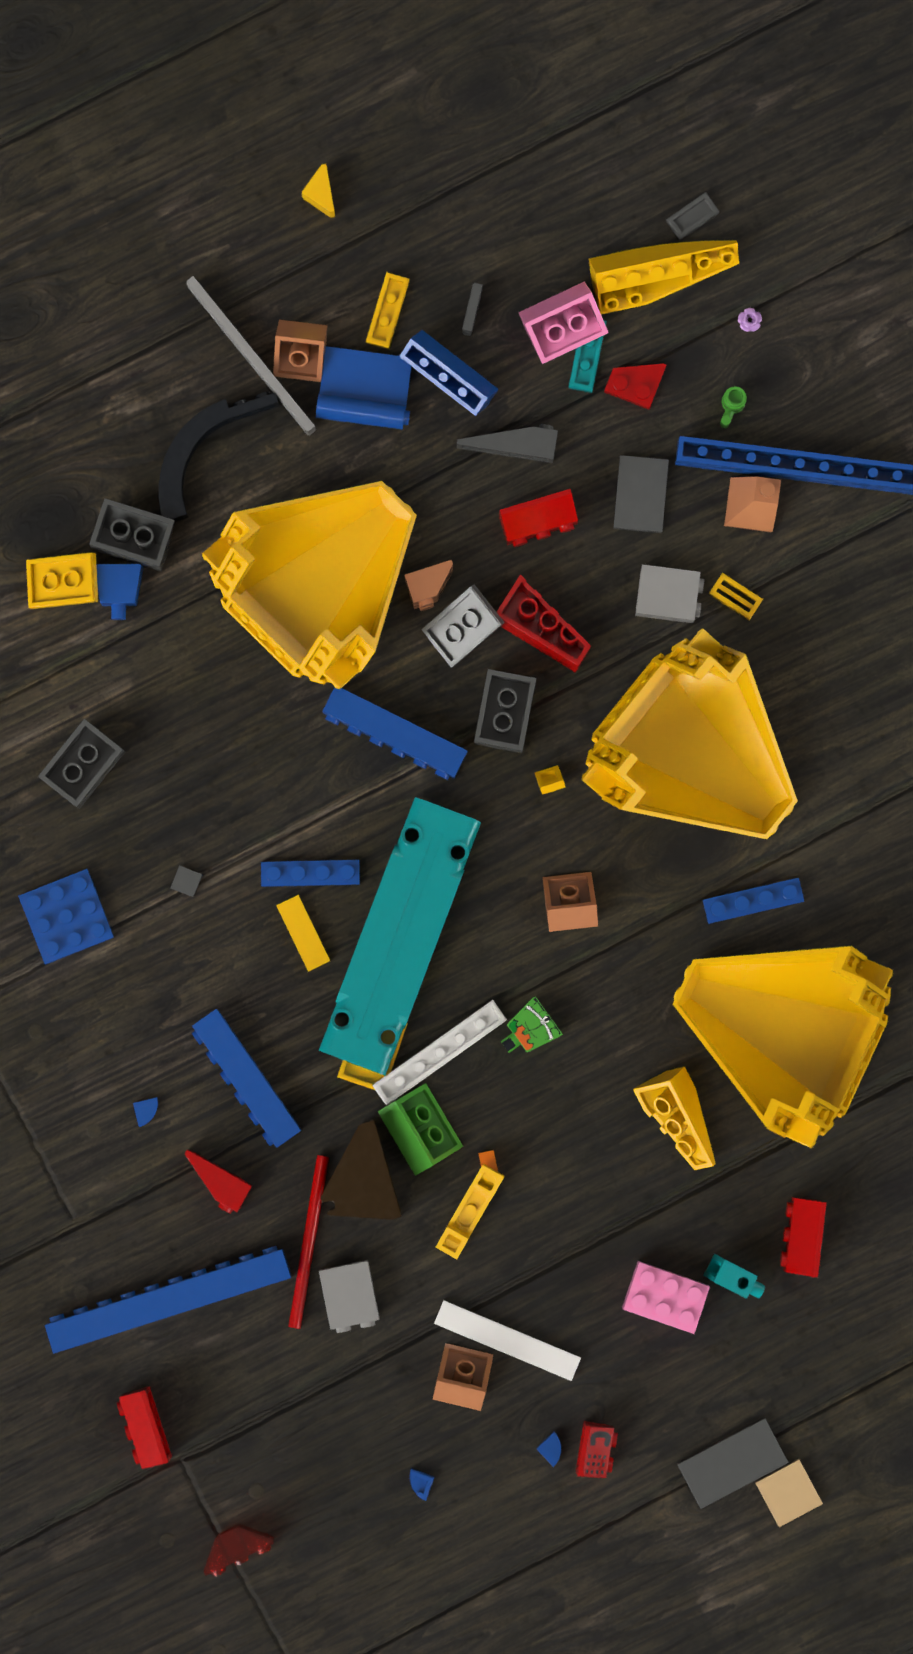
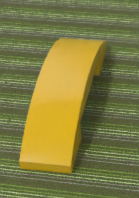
M485 1164L482 1165L438 1241L436 1248L455 1259L459 1257L482 1214L504 1179V1175Z

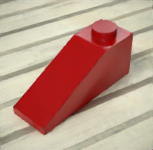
M187 1149L185 1152L186 1157L214 1199L220 1203L218 1207L230 1214L233 1210L238 1212L253 1185Z

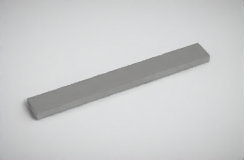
M194 276L188 279L186 284L189 290L270 390L276 394L278 400L307 435L310 436L316 431L314 424Z

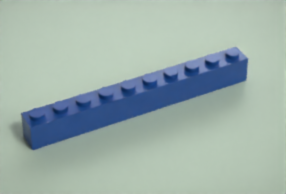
M680 436L678 440L675 465L913 495V465L685 436Z
M277 1246L269 1247L262 1250L263 1255L254 1257L253 1253L239 1257L240 1262L230 1265L229 1261L215 1265L216 1270L206 1272V1268L192 1272V1277L183 1280L182 1276L169 1279V1285L160 1288L158 1283L144 1287L145 1292L138 1295L135 1294V1291L120 1295L122 1300L113 1303L110 1298L97 1302L98 1307L88 1310L87 1306L73 1310L74 1315L66 1318L64 1313L50 1317V1323L45 1324L53 1354L289 1279L292 1275L284 1249L278 1250Z

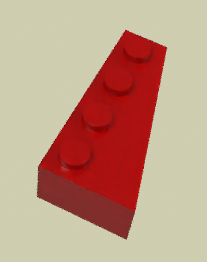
M520 574L497 610V614L505 622L501 627L576 673L589 653L591 645L569 623L567 624L559 613Z

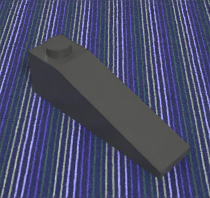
M539 424V427L457 439V449L553 463L558 430H553L551 425Z

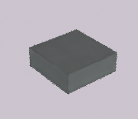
M179 866L171 889L194 897L202 874Z

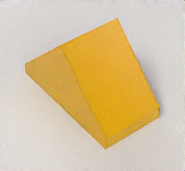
M322 164L302 191V198L332 218L335 217L328 171L326 164Z

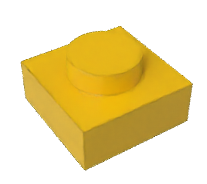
M558 765L535 772L542 795L565 788Z

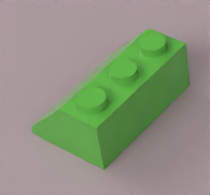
M426 1083L378 1111L415 1176L463 1147Z

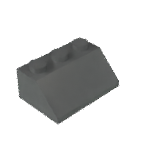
M104 498L89 545L93 551L135 564H141L142 566L162 572L169 551L175 520Z

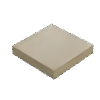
M799 1459L755 1482L779 1527L823 1504Z

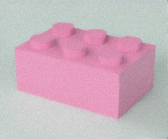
M637 1261L622 1308L634 1314L694 1334L710 1286Z

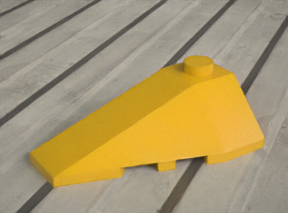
M685 1066L665 1071L633 1089L645 1113L649 1117L653 1115L661 1125L659 1129L664 1135L668 1133L676 1142V1149L694 1170L712 1167L716 1164L697 1091Z

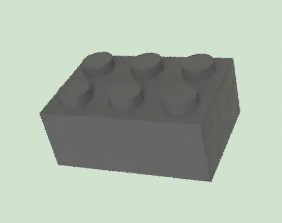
M488 669L474 744L522 753L536 678Z
M84 719L38 777L80 809L124 755L125 751Z

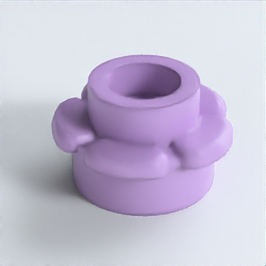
M747 308L739 314L738 322L742 330L748 332L756 331L760 328L762 316L755 309Z

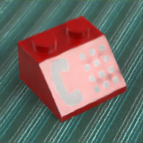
M584 1421L576 1464L577 1476L606 1478L607 1472H612L614 1458L610 1457L611 1447H616L618 1433L614 1432L613 1426Z

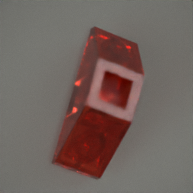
M238 1524L217 1534L203 1572L205 1576L212 1574L215 1577L225 1572V1567L232 1563L235 1566L245 1563L249 1560L248 1556L255 1552L258 1555L268 1552L272 1549L270 1545L274 1544L275 1540L272 1535Z

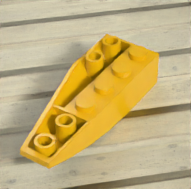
M736 240L662 244L589 259L591 281L600 314L650 304L739 264L738 243Z

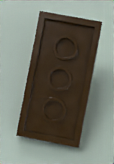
M375 1120L359 1124L321 1196V1201H333L335 1203V1209L327 1212V1215L389 1220L402 1216Z

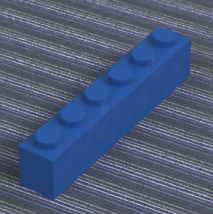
M334 687L322 711L323 714L327 715L325 720L337 726L341 722L349 726L347 731L359 737L363 733L370 737L369 742L379 747L385 744L392 748L391 752L401 758L407 755L414 759L413 763L423 769L429 766L436 770L435 774L445 780H448L449 777L455 779L467 755V750L342 688L337 689Z
M215 1009L192 1025L195 1030L192 1032V1035L199 1045L202 1043L206 1045L209 1050L206 1052L207 1057L213 1065L219 1064L223 1070L220 1075L226 1084H233L237 1090L234 1093L235 1097L242 1106L246 1103L251 1110L248 1115L256 1126L259 1124L265 1131L262 1136L269 1146L274 1144L278 1148L302 1131L218 1009Z

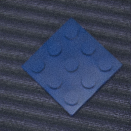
M88 869L18 896L45 965L115 938Z

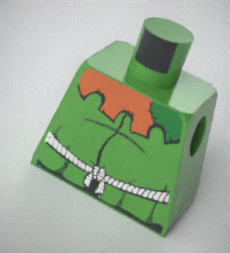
M533 997L507 1024L512 1033L504 1038L501 1043L508 1053L520 1045L526 1052H529L563 1034L538 999Z

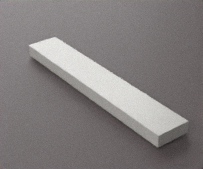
M491 1000L372 1085L387 1106L507 1019L494 1000Z
M443 1300L434 1322L436 1325L572 1381L581 1359L577 1355Z

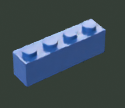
M423 330L409 340L399 356L475 416L488 406L498 391V388Z

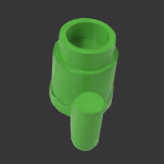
M730 387L724 393L721 403L725 411L720 421L721 427L727 428L733 415L741 412L745 407L747 396L742 388Z

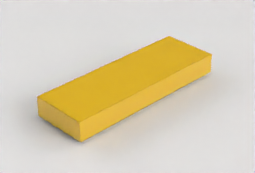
M386 272L366 343L385 349L390 348L410 279Z
M299 895L276 905L308 972L330 962Z

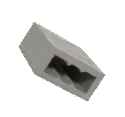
M642 565L635 616L693 623L695 617H700L701 603H697L698 593H703L704 579H700L701 572Z
M368 1260L319 1270L330 1330L336 1329L337 1333L350 1331L352 1325L360 1324L361 1328L376 1325L375 1321L379 1320L380 1317Z

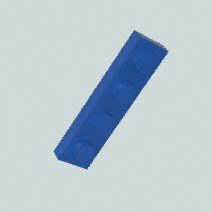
M359 860L261 862V887L360 885Z
M799 878L702 901L707 922L711 924L804 902Z

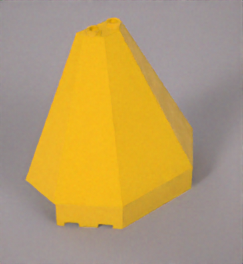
M383 481L233 512L221 533V537L206 549L202 556L212 567L209 573L215 588H220L223 598L220 600L223 608L285 669L295 677L309 676L310 681L323 685L330 682L335 688L341 689L358 672L363 670L376 651L417 515L408 504L404 503L395 494L391 487L387 486Z
M701 629L691 641L686 638L672 646V652L664 656L660 653L655 656L594 731L591 740L595 744L594 748L588 751L585 764L589 768L583 774L582 781L599 794L602 800L620 810L768 839L777 831L778 825L793 811L794 805L798 800L746 654L725 645L722 646L706 630Z
M853 946L693 959L691 965L685 970V978L681 987L674 994L673 1006L767 1129L784 1138L788 1137L812 1148L818 1135L824 1136L834 1126L833 1120L837 1116L842 1118L846 1114L888 1022V1015L884 1014V1008L890 1003L891 988L887 985L892 977L893 970L868 960L867 956Z

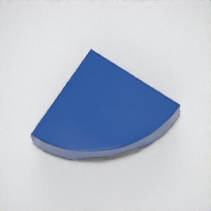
M158 1097L133 1103L139 1127L149 1123L155 1116L158 1108Z
M555 1431L536 1448L553 1467L558 1462L561 1454L560 1440Z
M411 1468L410 1484L418 1497L426 1501L434 1476Z

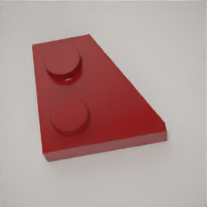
M666 364L613 368L604 393L650 409Z

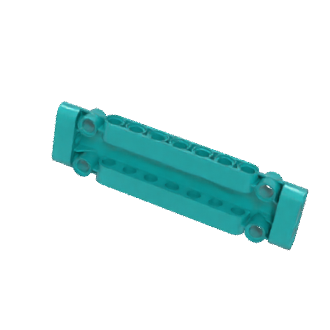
M414 798L335 1002L336 1006L319 1051L386 1076L462 879L463 869L479 830L480 821L423 799ZM410 829H414L419 833V838L415 842H409L405 838V833ZM457 846L465 851L464 857L459 860L451 856V850ZM339 1013H346L349 1016V1023L344 1027H340L335 1023V1017ZM391 1030L394 1032L395 1040L392 1044L382 1042L381 1035L384 1031Z

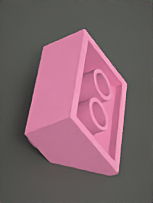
M585 281L518 312L542 364L608 333L592 292Z

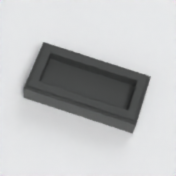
M705 192L666 219V222L680 241L714 218L720 211Z
M474 283L472 285L462 327L463 335L472 336L483 290L482 284Z

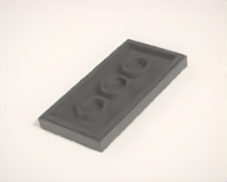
M764 1417L677 1463L700 1509L780 1468L787 1464L788 1461Z

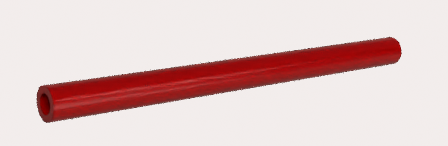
M317 1155L288 1326L296 1329H301L322 1203L321 1196L324 1191L329 1157Z

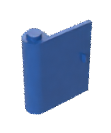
M326 346L320 394L318 395L316 418L403 430L404 425H409L410 411L406 410L412 366L396 355Z

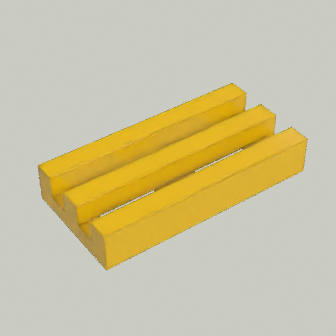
M724 573L721 574L709 592V595L748 620L751 619L763 601L761 597ZM722 581H725L756 601L755 604H751L721 584ZM717 589L721 590L722 592L726 593L727 595H729L745 607L749 608L750 612L745 611L744 609H742L726 597L716 592Z

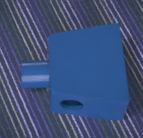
M96 564L97 586L101 605L111 606L112 620H126V606H137L143 574L142 565Z

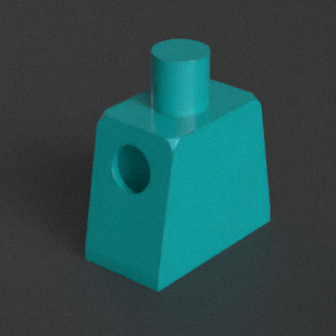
M715 1253L703 1275L744 1298H747L750 1294L759 1299L765 1290V1285L756 1281L758 1276Z

